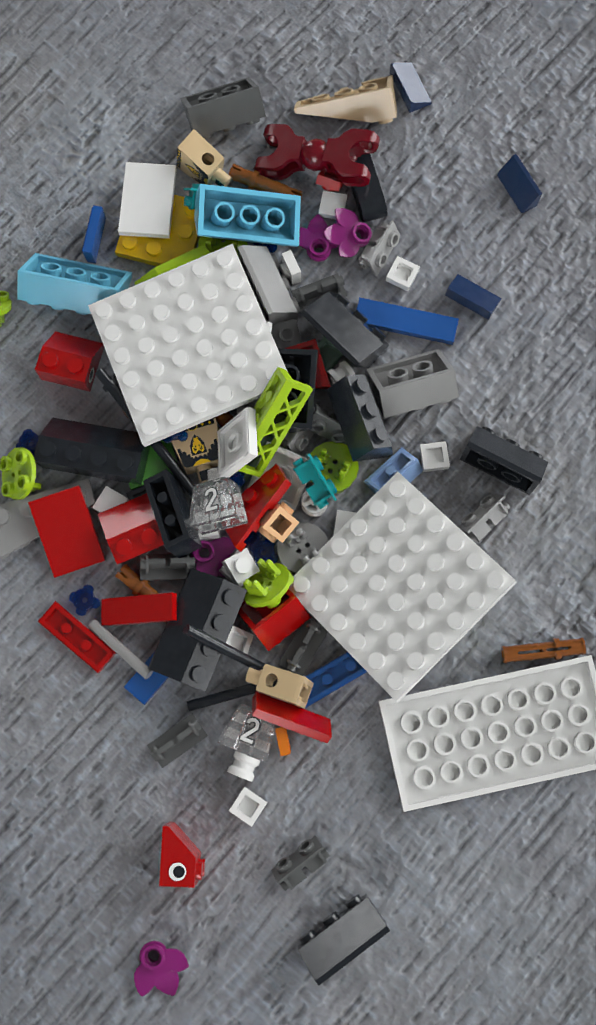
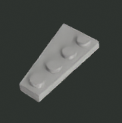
M84 479L27 496L21 500L0 504V559H5L10 556V553L19 548H24L31 544V541L40 537L28 502L80 485L88 509H91L96 500L90 480Z

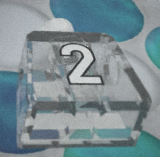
M218 468L209 469L208 481L196 484L193 487L189 526L200 534L205 535L248 523L239 486L229 477H219Z
M240 703L219 737L218 743L267 762L276 725L253 717L252 707Z

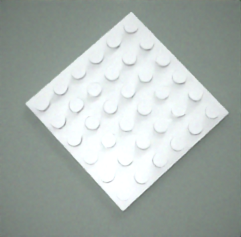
M233 244L88 305L144 447L259 399L276 368L279 367L287 370Z
M397 472L318 551L319 554L315 557L313 556L293 576L294 581L289 589L314 618L396 702H399L517 582L407 479Z

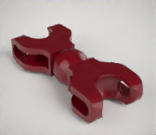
M268 124L265 126L263 136L270 146L277 147V149L271 155L258 157L253 169L259 171L260 175L282 181L294 172L305 171V168L312 171H321L326 168L327 173L336 174L344 185L363 187L369 184L371 174L364 164L357 163L356 160L363 154L375 153L379 147L380 138L374 131L353 128L345 131L337 138H328L327 143L318 138L306 141L305 137L295 135L293 130L286 124Z

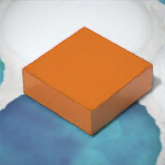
M283 727L275 728L280 756L289 755L292 752L287 729Z

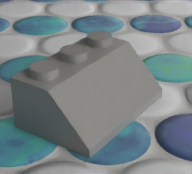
M241 245L237 247L239 260L265 320L273 324L296 319L298 322L300 307L296 298H291L288 293L290 286L285 275L280 276L278 269L280 265L276 255H271L266 246Z
M440 349L366 369L377 406L384 418L397 417L401 413L422 410L426 406L447 403L451 399L459 397L455 369Z

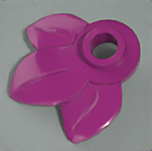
M336 208L335 217L337 223L326 228L323 235L329 243L339 246L338 253L340 257L350 258L355 256L361 247L366 246L370 242L372 231L366 223L359 222L357 215L353 211L345 208ZM355 232L360 233L361 239L357 237Z
M319 214L310 221L307 229L300 227L299 246L306 249L308 257L317 262L326 260L330 256L331 250L338 247L329 243L324 237L323 232L329 226ZM316 248H322L323 252L317 253L314 250Z
M221 537L213 541H201L203 547L191 553V557L195 558L196 570L216 577H225L219 570L223 566L222 561L231 557L230 554L236 549L231 539ZM202 549L209 551V555L205 558L199 555Z
M149 941L142 947L139 954L141 964L134 973L135 987L142 997L148 994L154 986L163 993L174 996L179 985L178 972L189 967L187 958L178 949L166 948L159 941ZM150 951H157L159 959L152 960L149 957Z

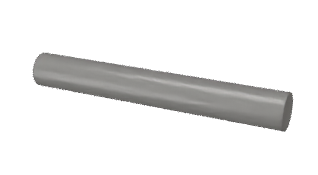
M93 620L89 624L88 628L142 677L148 679L152 675L153 671L149 670L145 663L107 629L101 626L97 620Z

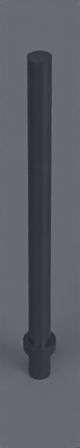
M104 368L99 369L95 375L104 385L102 387L103 390L111 394L133 422L122 391L117 386V380L115 378L112 379ZM158 441L151 444V447L201 511H204L208 501L162 442Z

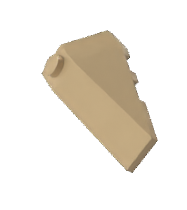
M393 75L361 82L362 86L355 90L349 87L341 88L332 97L329 94H321L298 101L294 107L295 114L371 123L378 122L379 124L392 122L393 118H397Z

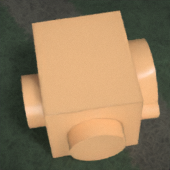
M282 501L273 510L266 511L259 521L261 526L258 531L272 543H275L277 539L283 543L299 524V521L292 516L294 510Z

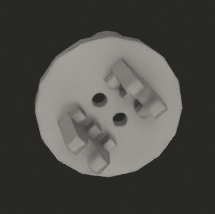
M299 522L283 543L279 540L277 542V555L281 564L285 565L290 572L296 574L313 556L315 557L319 554L318 551L328 542L327 536L318 526L308 522ZM307 543L310 544V547L308 548L305 547V544Z

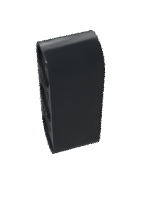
M363 154L357 158L356 162L364 164L371 174L370 182L367 186L350 187L360 219L364 223L387 217L388 212L370 154Z

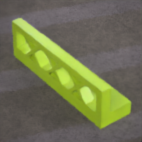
M276 368L253 408L256 411L258 455L261 456V460L256 468L246 464L238 471L259 478L262 476L313 391L311 386L293 380L285 369ZM292 388L302 391L297 399L288 402L287 396ZM286 411L287 417L285 420L275 424L274 418L276 415ZM273 433L274 439L272 442L261 446L263 437Z

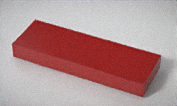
M177 593L101 599V626L177 621Z
M57 601L38 620L43 627L97 673H100L117 654Z
M257 691L252 698L253 717L324 743H328L331 739L330 718Z

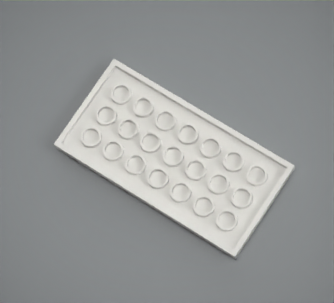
M592 655L405 695L399 702H396L393 698L378 701L403 812L596 770V670Z

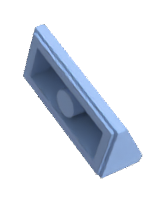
M401 447L372 473L364 483L376 494L397 472L411 483L422 473L423 469L419 460Z

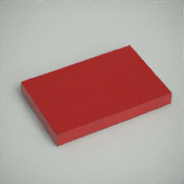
M80 485L28 502L54 578L106 560Z

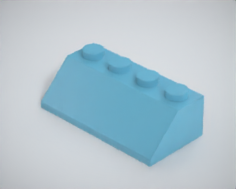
M200 184L195 195L194 212L197 236L298 247L301 196Z
M35 253L18 270L17 300L26 301L30 305L43 304L51 306L55 310L68 309L80 315L91 314L88 305L128 289L132 272Z

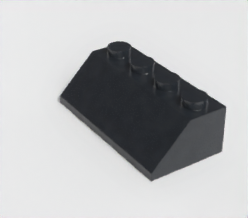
M53 417L38 437L34 459L35 463L45 469L142 485L151 445L144 447L138 432Z
M190 568L177 598V621L167 622L148 669L206 692L221 653L183 634V629L187 624H190L226 643L247 590L222 578Z

